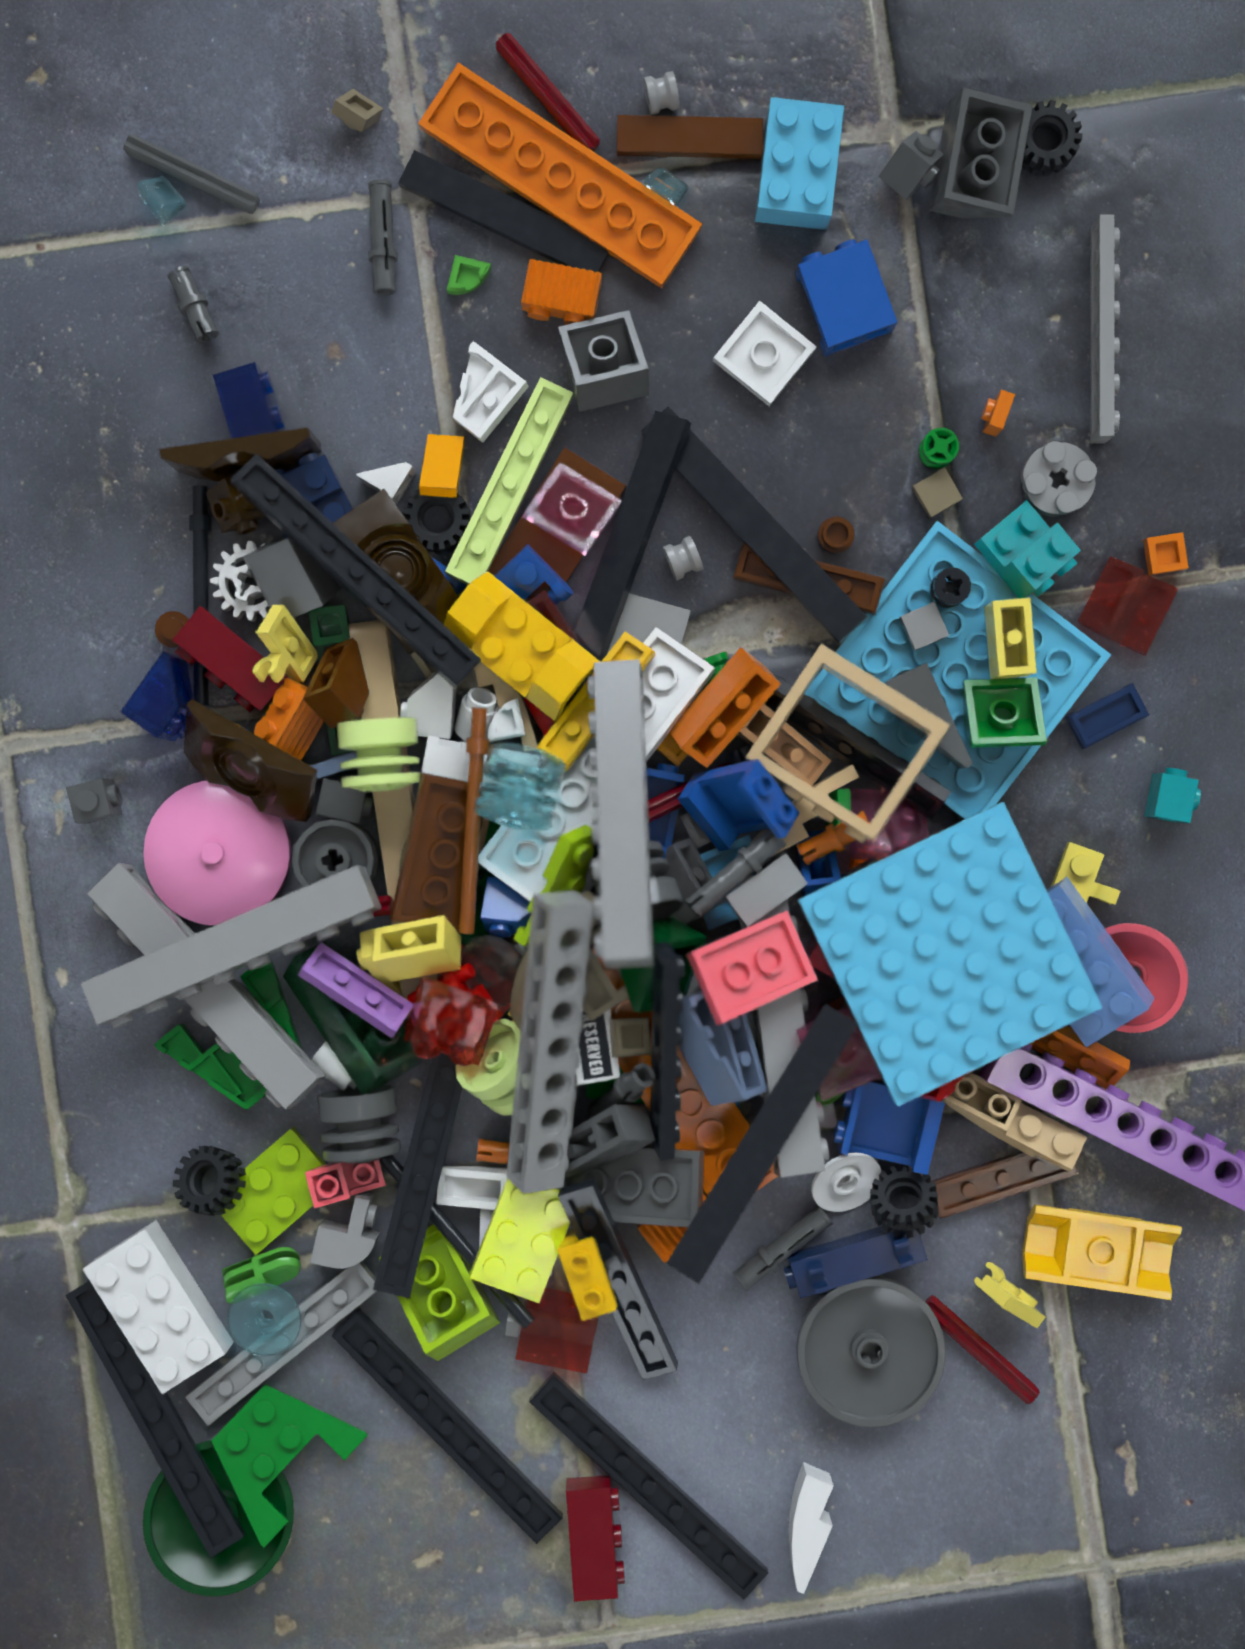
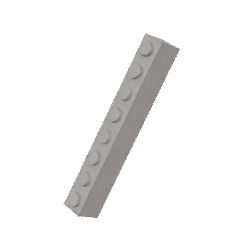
M639 659L594 662V676H588V692L590 699L595 698V711L589 712V728L591 734H596V747L590 748L591 770H597V784H591L592 806L598 807V821H592V838L594 844H599V858H593L594 881H600V895L594 896V913L596 919H601L602 934H595L596 957H602V961L607 968L654 966L643 671Z
M118 863L87 893L95 901L92 905L94 910L105 920L111 919L119 928L117 930L118 936L131 947L135 945L143 956L195 934L175 912L160 900L151 885L130 864ZM236 978L219 985H215L214 981H210L201 985V993L184 999L193 1008L190 1011L193 1018L204 1027L208 1025L217 1034L215 1037L217 1044L229 1054L233 1052L242 1062L239 1065L241 1070L254 1081L258 1079L267 1089L264 1092L266 1097L276 1107L280 1108L283 1106L285 1109L295 1107L326 1077L309 1056Z
M355 865L81 983L96 1025L111 1024L112 1029L133 1022L132 1015L142 1010H145L146 1014H151L168 1006L166 1000L179 995L180 999L183 1000L201 993V985L210 981H214L215 985L230 981L237 977L235 971L248 966L249 970H254L265 966L271 962L269 956L282 951L284 956L298 952L305 948L304 941L316 936L318 941L333 937L340 933L338 927L346 923L352 922L353 926L368 922L374 919L372 912L382 907L366 867Z
M750 875V876H749L748 878H746L741 884H739L736 888H738L740 885H742L743 883H745L747 880H749V879H750L751 877H753L754 875ZM793 895L752 925L784 911L789 913L788 901H792ZM790 916V918H791V920H792V922H793V925H794V927H795V929H796V932H797V934H798V927H797L796 918H795V916ZM740 921L741 930H743L745 926ZM799 988L752 1010L758 1057L768 1091L763 1093L764 1101L768 1098L810 1029L809 1026L805 1027L803 1012L808 1011V999L804 989L800 990ZM815 1096L773 1163L774 1174L779 1177L825 1171L824 1161H829V1150L826 1139H821L819 1124L824 1123L822 1104L820 1101L815 1100Z

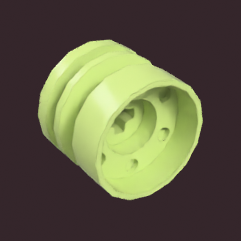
M416 718L366 719L337 724L339 749L356 751L357 756L356 759L340 763V769H358V776L341 778L342 788H353L363 792L400 790L413 783H420V773H403V766L420 764L418 757L402 755V748L418 743Z

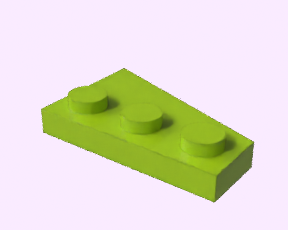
M587 824L559 837L542 875L547 882L540 893L565 891L582 893L586 885L589 861L594 853L592 828ZM533 897L527 908V910L531 913L533 907ZM531 917L526 928L519 927L514 937V940L524 947L529 945Z

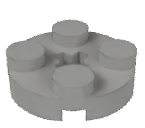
M1052 441L1037 449L1026 460L1020 475L1022 488L1025 493L1024 497L1042 515L1059 517L1060 515L1071 514L1083 507L1091 498L1095 489L1097 468L1089 456L1079 447L1066 442ZM1061 471L1065 474L1064 479L1067 481L1066 486L1060 485L1056 489L1051 486L1053 479L1049 477L1050 472L1058 473Z

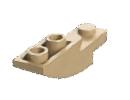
M973 1073L966 1074L955 1085V1091L949 1097L943 1099L952 1109L995 1137L1031 1157L1037 1155L1068 1172L1073 1170L1087 1139L1083 1134L1021 1103L1023 1099L987 1082Z

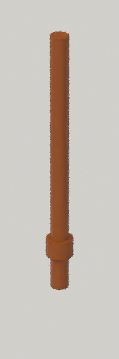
M472 707L471 735L466 738V753H469L459 924V933L462 934L474 933L484 756L489 753V739L486 738L487 708Z

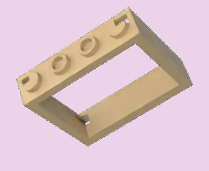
M821 644L747 754L746 759L748 761L759 759L770 775L783 784L781 788L783 792L793 800L800 802L802 798H805L815 805L812 811L822 819L831 823L835 818L847 826L844 832L853 839L855 838L862 844L866 839L874 843L949 731L950 725ZM821 668L928 735V738L870 824L764 756Z

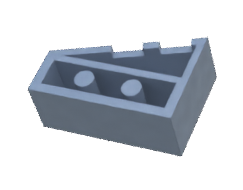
M702 990L682 996L683 1011L678 1013V1023L682 1030L683 1040L679 1048L710 1105L743 1101L768 1091L747 1014L744 1013L725 1023L716 1025Z

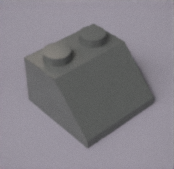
M629 310L558 327L568 378L579 412L649 395V368Z

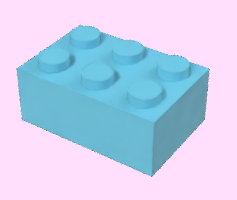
M771 97L767 114L755 222L827 230L832 216L844 105Z

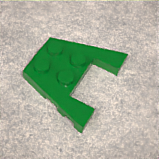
M270 958L271 962L265 966L245 971L240 975V978L261 1006L302 1049L272 959ZM184 1024L177 1025L154 1044L159 1051L174 1058L185 1069L194 1072L206 1080L210 1086L245 1110L251 1109L266 1097L264 1092L267 1089L258 1079L255 1081L250 1079L241 1070L239 1065L242 1062L233 1052L231 1054L225 1052L217 1043L205 1052Z
M267 1384L211 1440L258 1541L263 1547L276 1536L289 1520L262 1492L307 1443L318 1434L345 1461L368 1436L364 1430Z

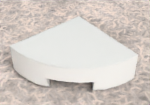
M518 698L505 703L493 716L488 729L489 743L526 736Z

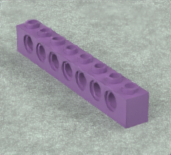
M1031 1044L1022 1046L983 1065L979 1075L987 1082L1245 1211V1151L1238 1149L1236 1154H1233L1224 1149L1227 1143L1209 1133H1206L1204 1138H1201L1192 1133L1195 1127L1175 1116L1172 1122H1169L1160 1117L1162 1110L1143 1100L1138 1106L1128 1101L1129 1093L1109 1084L1107 1090L1096 1085L1095 1083L1098 1078L1088 1072L1077 1068L1075 1073H1072L1062 1068L1065 1061L1048 1052H1044L1042 1057L1030 1052L1033 1046ZM1033 1063L1034 1073L1028 1079H1020L1021 1068L1025 1064ZM1059 1080H1066L1065 1091L1058 1096H1053L1052 1089L1054 1084ZM1093 1096H1098V1106L1093 1111L1086 1112L1085 1104L1087 1100ZM1130 1112L1131 1119L1129 1124L1123 1128H1118L1119 1117L1124 1113ZM1157 1129H1162L1163 1135L1161 1140L1151 1144L1150 1137L1152 1133ZM1194 1145L1195 1151L1193 1156L1183 1160L1184 1150L1188 1146ZM1226 1161L1227 1167L1225 1172L1215 1176L1216 1167L1221 1162Z

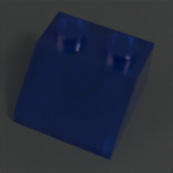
M163 651L120 712L156 738L174 742L177 738L183 739L185 737L186 704L191 699L194 700L188 663L179 656Z

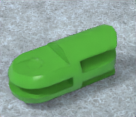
M279 1247L223 1268L222 1275L224 1277L223 1283L227 1303L239 1302L292 1280L301 1270L298 1252L290 1247Z

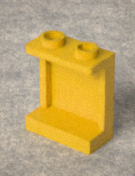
M571 1227L557 1251L580 1317L584 1321L613 1312L617 1309L618 1305L595 1239L589 1237L578 1241Z

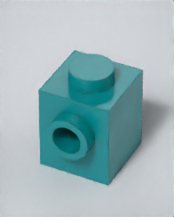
M1166 767L1165 773L1152 774L1144 817L1175 823H1191L1193 810L1198 808L1201 799V790L1197 788L1199 780L1187 778L1188 771Z

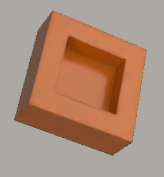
M1001 389L994 397V400L988 398L981 414V419L986 421L983 433L996 437L1003 430L1015 394Z
M1183 532L1149 537L1143 540L1148 576L1184 571L1189 568Z

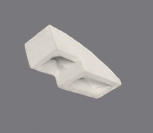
M443 1166L437 1187V1204L494 1210L507 1178V1167Z
M804 1462L794 1487L788 1530L790 1559L797 1591L803 1594L833 1527L829 1512L824 1511V1508L834 1486L830 1473Z

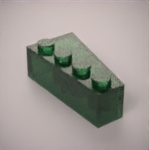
M318 945L293 957L283 978L362 1095L370 1093L418 1066L434 1048L435 1044L426 1036L422 1039L410 1027L412 1023L407 1018H405L391 1038L298 976L302 967Z

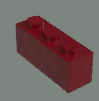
M202 606L195 611L172 639L179 646L174 651L191 666L198 661L208 670L204 676L220 689L226 684L234 690L237 695L233 699L250 713L254 708L262 713L273 699L276 690L284 684V679L289 678L285 674L279 683H275L268 674L264 682H260L254 675L253 668L264 657Z
M609 1475L567 1478L566 1501L574 1602L618 1599V1585L625 1584L624 1561L616 1560V1548L622 1547L621 1524H614L613 1511H620L618 1487L611 1488V1477Z

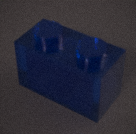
M253 362L213 375L232 438L278 432L280 429L285 428L282 413L278 406L273 407L269 394L275 393L268 371L262 372L258 365Z

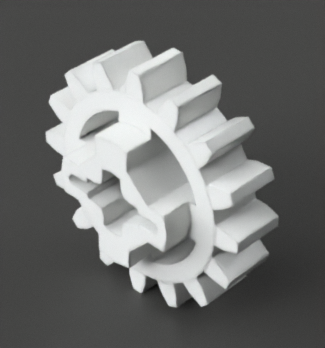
M248 541L245 550L235 543L233 544L234 554L229 555L224 551L221 553L225 562L223 565L213 564V568L220 573L219 577L211 578L210 583L219 586L220 589L215 591L213 596L216 599H225L221 605L224 611L228 612L234 608L233 617L240 620L246 613L248 620L255 622L257 613H260L265 618L270 607L266 600L254 605L255 600L263 597V594L258 585L248 586L245 583L247 577L253 578L247 564L235 567L244 560L243 556L257 549L253 541ZM229 580L233 581L236 588L235 599L229 589Z

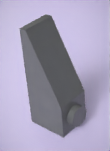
M927 663L884 682L890 688L950 725L949 731L936 749L940 754L959 769L973 765ZM895 715L898 720L926 741L928 738L927 734Z
M615 1104L573 1128L571 1137L568 1139V1170L565 1172L564 1179L630 1155L655 1141L645 1105Z

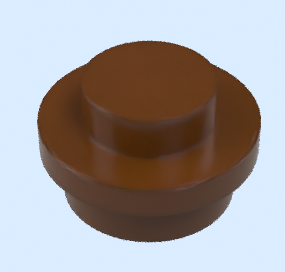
M830 517L819 527L818 541L827 552L834 554L842 553L854 541V528L843 517Z
M177 611L164 613L158 618L155 625L157 639L167 647L178 648L179 646L172 639L189 618Z

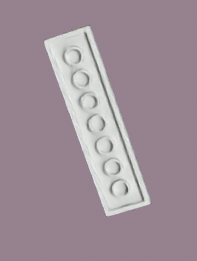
M657 627L654 628L643 643L654 650L656 654L643 671L646 762L716 672L715 667ZM596 735L568 772L552 761L479 854L478 863L529 902L534 894H539L544 889L547 880L542 875L559 837L585 824L592 828V821H598V807H593L591 801V784H597V770H591L590 748L596 747Z

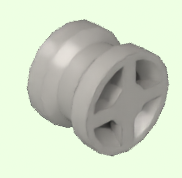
M673 71L666 72L663 77L657 79L652 76L644 77V89L650 115L658 114L664 108H669L672 111L680 109L678 88Z
M691 536L683 538L682 542L676 546L668 544L663 547L666 560L676 581L682 579L687 572H699L704 569Z

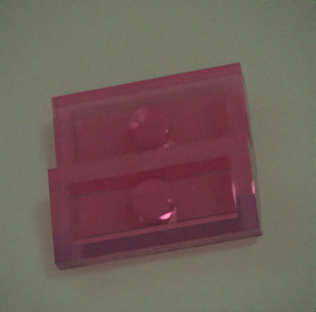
M883 787L881 790L846 788L851 791V812L857 815L864 811L870 823L891 793ZM902 800L874 843L868 839L863 844L858 840L850 843L852 859H884L930 837L926 816Z

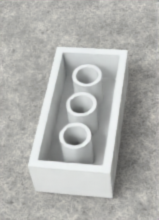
M157 1220L103 1253L83 1268L88 1279L162 1394L225 1355L234 1343Z

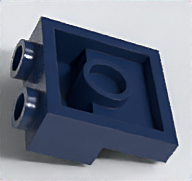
M317 453L305 455L297 461L299 467L285 473L284 469L275 470L332 523L353 510L331 462L325 454L318 457Z

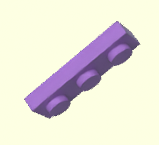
M322 942L298 974L308 983L391 1038L414 1006L413 1003Z

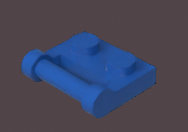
M529 544L494 575V577L523 600L545 581L551 587V590L533 606L543 616L561 600L565 602L573 595L569 585Z

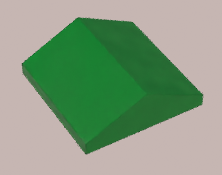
M1037 677L963 680L964 726L971 748L1046 745L1047 738Z

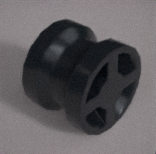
M950 567L942 570L933 578L929 593L937 605L943 608H951L957 606L968 597L971 591V581L963 570Z

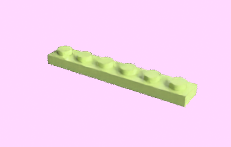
M540 377L445 570V575L469 585L470 582L489 571L573 399V392Z

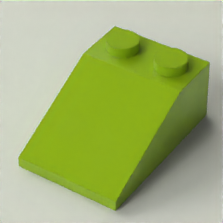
M433 1224L426 1231L410 1298L397 1297L424 1353L439 1361L501 1322L480 1282L470 1279L471 1267Z

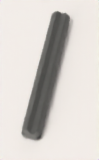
M130 134L124 143L123 149L127 155L249 214H253L259 205L260 198L257 193L135 134Z

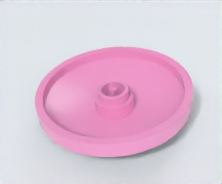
M207 780L185 786L163 802L151 819L144 841V865L149 882L155 893L176 914L192 922L204 925H218L274 901L282 890L291 867L292 845L285 820L260 812L249 796L238 793L229 786L209 783Z

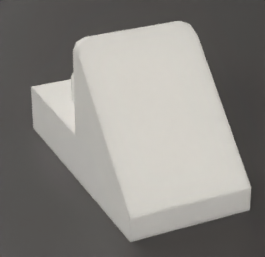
M404 462L356 474V476L362 483L377 492L385 488L397 506L414 478L416 471L412 465Z

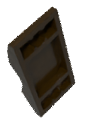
M309 427L159 449L160 458L177 472L194 478L216 482L234 476L256 454L274 470L284 469L287 472L298 467L297 461L303 456L322 452L321 443Z
M385 488L333 522L339 530L444 625L447 612L459 597ZM396 636L406 652H411L412 649Z
M193 699L186 704L184 754L193 767L209 783L229 786L236 792L249 796L262 813L287 820L307 822L312 812L317 769Z

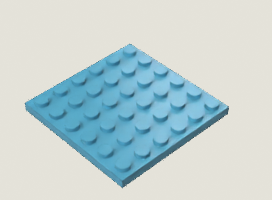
M936 521L883 589L876 616L865 613L867 619L846 637L835 653L882 683L925 663L928 664L973 765L959 769L935 750L921 772L937 780L943 787L951 791L943 805L962 820H965L996 805L1041 745L971 748L964 726L963 680L990 679L984 606L992 601L1019 598L983 555L940 522ZM950 567L963 570L971 581V591L968 597L957 606L951 608H943L936 604L949 636L913 651L899 617L934 602L929 593L930 584L933 578L942 570ZM1031 593L1025 598L1031 599L1037 673L1027 677L1016 678L1037 677L1046 738H1048L1111 654ZM824 669L819 672L805 692L806 696L814 698L820 705L835 715L844 718L850 725L865 735L874 738L880 745L898 757L904 758L909 763L912 762L925 742L898 720L894 713H888L883 706Z
M1004 802L994 805L798 899L800 907L855 1022L858 1023V1028L896 1106H900L1103 1008Z

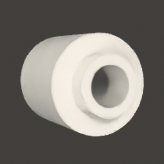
M472 688L468 691V694L463 696L454 729L456 734L465 742L466 738L471 735L472 707L487 708L486 738H488L489 725L498 710L496 696L491 691L484 688Z
M329 1038L312 1058V1061L326 1075L325 1078L343 1091L348 1086L355 1089L367 1073L362 1068L366 1062L341 1042L337 1041L334 1043Z

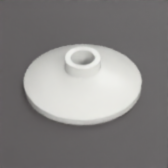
M864 1153L840 1155L825 1164V1171L817 1172L811 1186L812 1196L817 1205L827 1211L843 1212L854 1209L870 1199V1189H873L872 1183L874 1179L879 1180L881 1168L873 1157Z

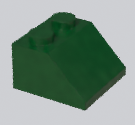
M674 917L652 920L653 943L668 941L676 955L682 957L684 977L679 979V990L682 996H685L688 993L694 975L686 954L703 947L706 936ZM653 966L619 968L633 1010L637 1013L651 1011Z

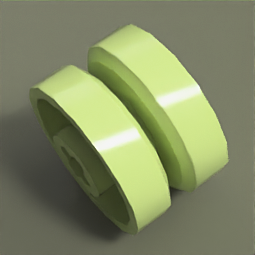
M499 1019L474 1032L460 1050L456 1063V1077L462 1088L479 1098L492 1111L503 1116L513 1115L521 1032L515 1022L507 1019Z

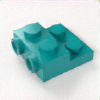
M1027 500L974 543L980 553L1019 599L1025 598L1032 592L1037 597L1055 583L1051 579L1053 574L1057 573L1061 577L1077 564L1073 557L1081 551L1058 522L1050 528Z

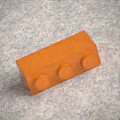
M740 647L686 709L669 733L683 751L708 768L781 683L766 666Z

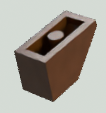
M354 638L325 649L303 697V700L331 729L337 727L338 723L358 720L364 712L363 707L369 695L358 643Z

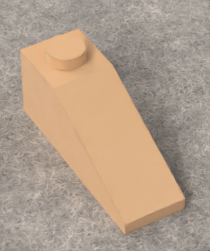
M763 704L737 735L753 747L775 712ZM785 722L764 756L810 786L814 785L832 761L787 722Z

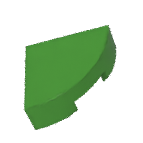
M455 255L447 293L462 295L480 287L491 271V263Z

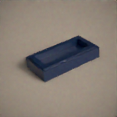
M1130 683L1065 718L1081 749H1085L1149 716V713L1134 684Z

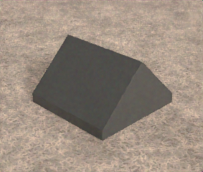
M286 534L243 556L269 607L271 608L272 605H284L292 617L323 606L341 589L334 578Z

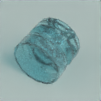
M514 744L490 745L485 759L483 774L495 782L480 784L478 793L482 797L477 798L475 801L474 811L477 815L505 827L521 830H549L554 819L549 812H553L556 809L557 802L545 793H554L560 790L566 766L565 763L552 754L526 746Z

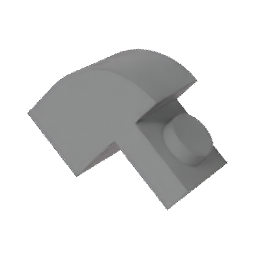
M362 1192L356 1195L349 1225L325 1219L321 1222L317 1229L310 1263L335 1269H344L359 1264L370 1254L380 1236V1232L366 1229L367 1226L373 1227L378 1205L372 1204L374 1193Z

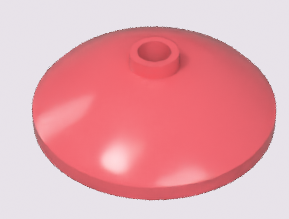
M1123 923L1105 928L1131 966L1139 969L1141 973L1139 977L1155 997L1147 1011L1116 1030L1127 1033H1141L1164 1025L1179 1011L1187 994L1188 970L1181 952L1167 936L1145 925Z

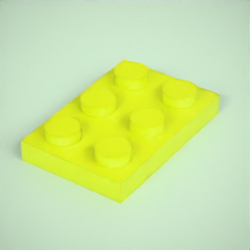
M506 1178L471 1268L470 1279L540 1303L558 1256L557 1249L565 1238L570 1225V1221L558 1197L559 1188L523 1194Z

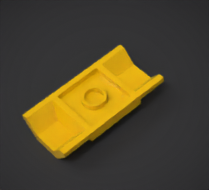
M488 571L470 582L447 612L444 626L481 659L480 662L554 721H557L561 716L566 702L583 680L594 672V662H601Z
M1034 1204L1027 1217L1022 1249L1024 1277L1032 1280L1171 1300L1172 1289L1169 1271L1174 1243L1181 1235L1182 1227L1145 1221L1140 1218Z

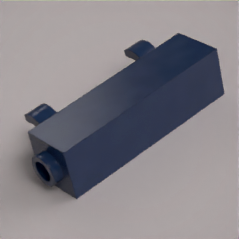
M882 1226L797 1251L788 1258L790 1266L783 1269L789 1289L797 1287L800 1298H804L900 1268L910 1267L927 1261L928 1258L921 1235H919L917 1230H913L912 1238H907V1233L901 1231L899 1238L894 1237L893 1229L887 1234L882 1230Z

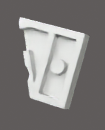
M473 341L469 346L470 358L466 373L462 375L460 384L461 395L456 400L453 419L483 443L529 386L524 379Z

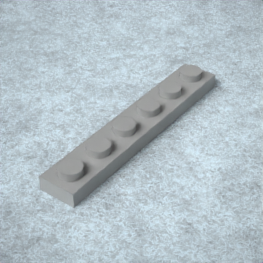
M1099 215L1090 227V444H1105L1114 437V433L1118 432L1120 425L1119 411L1114 410V396L1118 395L1120 388L1119 374H1114V360L1118 359L1120 351L1119 338L1114 337V323L1118 322L1120 315L1119 301H1114V287L1118 286L1120 278L1119 264H1114V250L1118 249L1120 241L1119 228L1114 227V215Z
M363 1261L355 1266L344 1268L191 1390L185 1398L207 1426L210 1425L377 1292L373 1290L376 1277Z

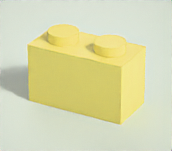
M1031 599L997 600L985 605L990 680L1027 677L1037 673Z
M445 915L374 928L373 962L390 982L459 970L461 964V936Z

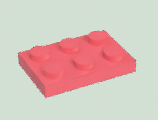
M788 911L779 913L686 954L716 1025L725 1023L817 980Z

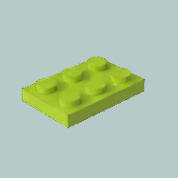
M293 1126L244 1168L246 1175L241 1176L240 1180L246 1181L245 1188L239 1187L237 1191L243 1195L240 1200L232 1199L236 1206L232 1210L225 1209L226 1213L221 1216L251 1251L257 1255L313 1206L305 1172L326 1163Z

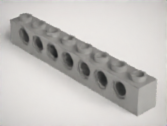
M576 891L539 893L533 896L507 1178L523 1194L564 1187L565 1172L568 1170V1139L572 1134L570 1120L572 1104L576 1098L574 1082L576 1069L579 1066L578 1044L579 1035L583 1030L582 1006L583 998H585L587 993L585 981L586 968L591 956L589 940L591 926L595 919L593 903Z

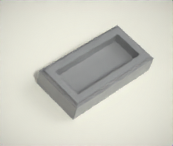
M785 853L724 898L745 928H747L808 883Z

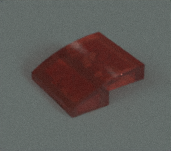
M1110 556L1078 623L1125 648L1147 656L1179 588L1144 574L1145 570Z
M545 1288L540 1303L527 1299L526 1309L533 1315L535 1320L525 1329L521 1328L515 1359L587 1374L599 1316L582 1321L573 1294L569 1292Z

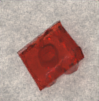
M426 977L420 978L417 995L409 1020L406 1023L404 1040L412 1042L413 1051L420 1058L432 1059L443 1053L448 1055L454 1064L463 1066L474 1064L479 1066L499 1009V1003Z

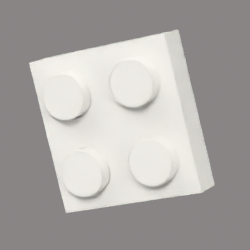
M759 301L714 356L713 362L770 407L812 355L817 346Z

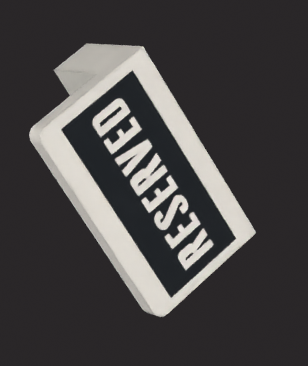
M582 1008L583 1030L579 1035V1066L576 1069L574 1085L619 1078L618 1057L612 1058L609 1026V1020H612L611 1011L608 1010L590 1021Z

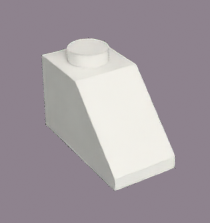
M434 672L412 691L408 702H402L400 718H416L418 736L428 737L429 735L450 739L455 726L456 688H453L437 672Z

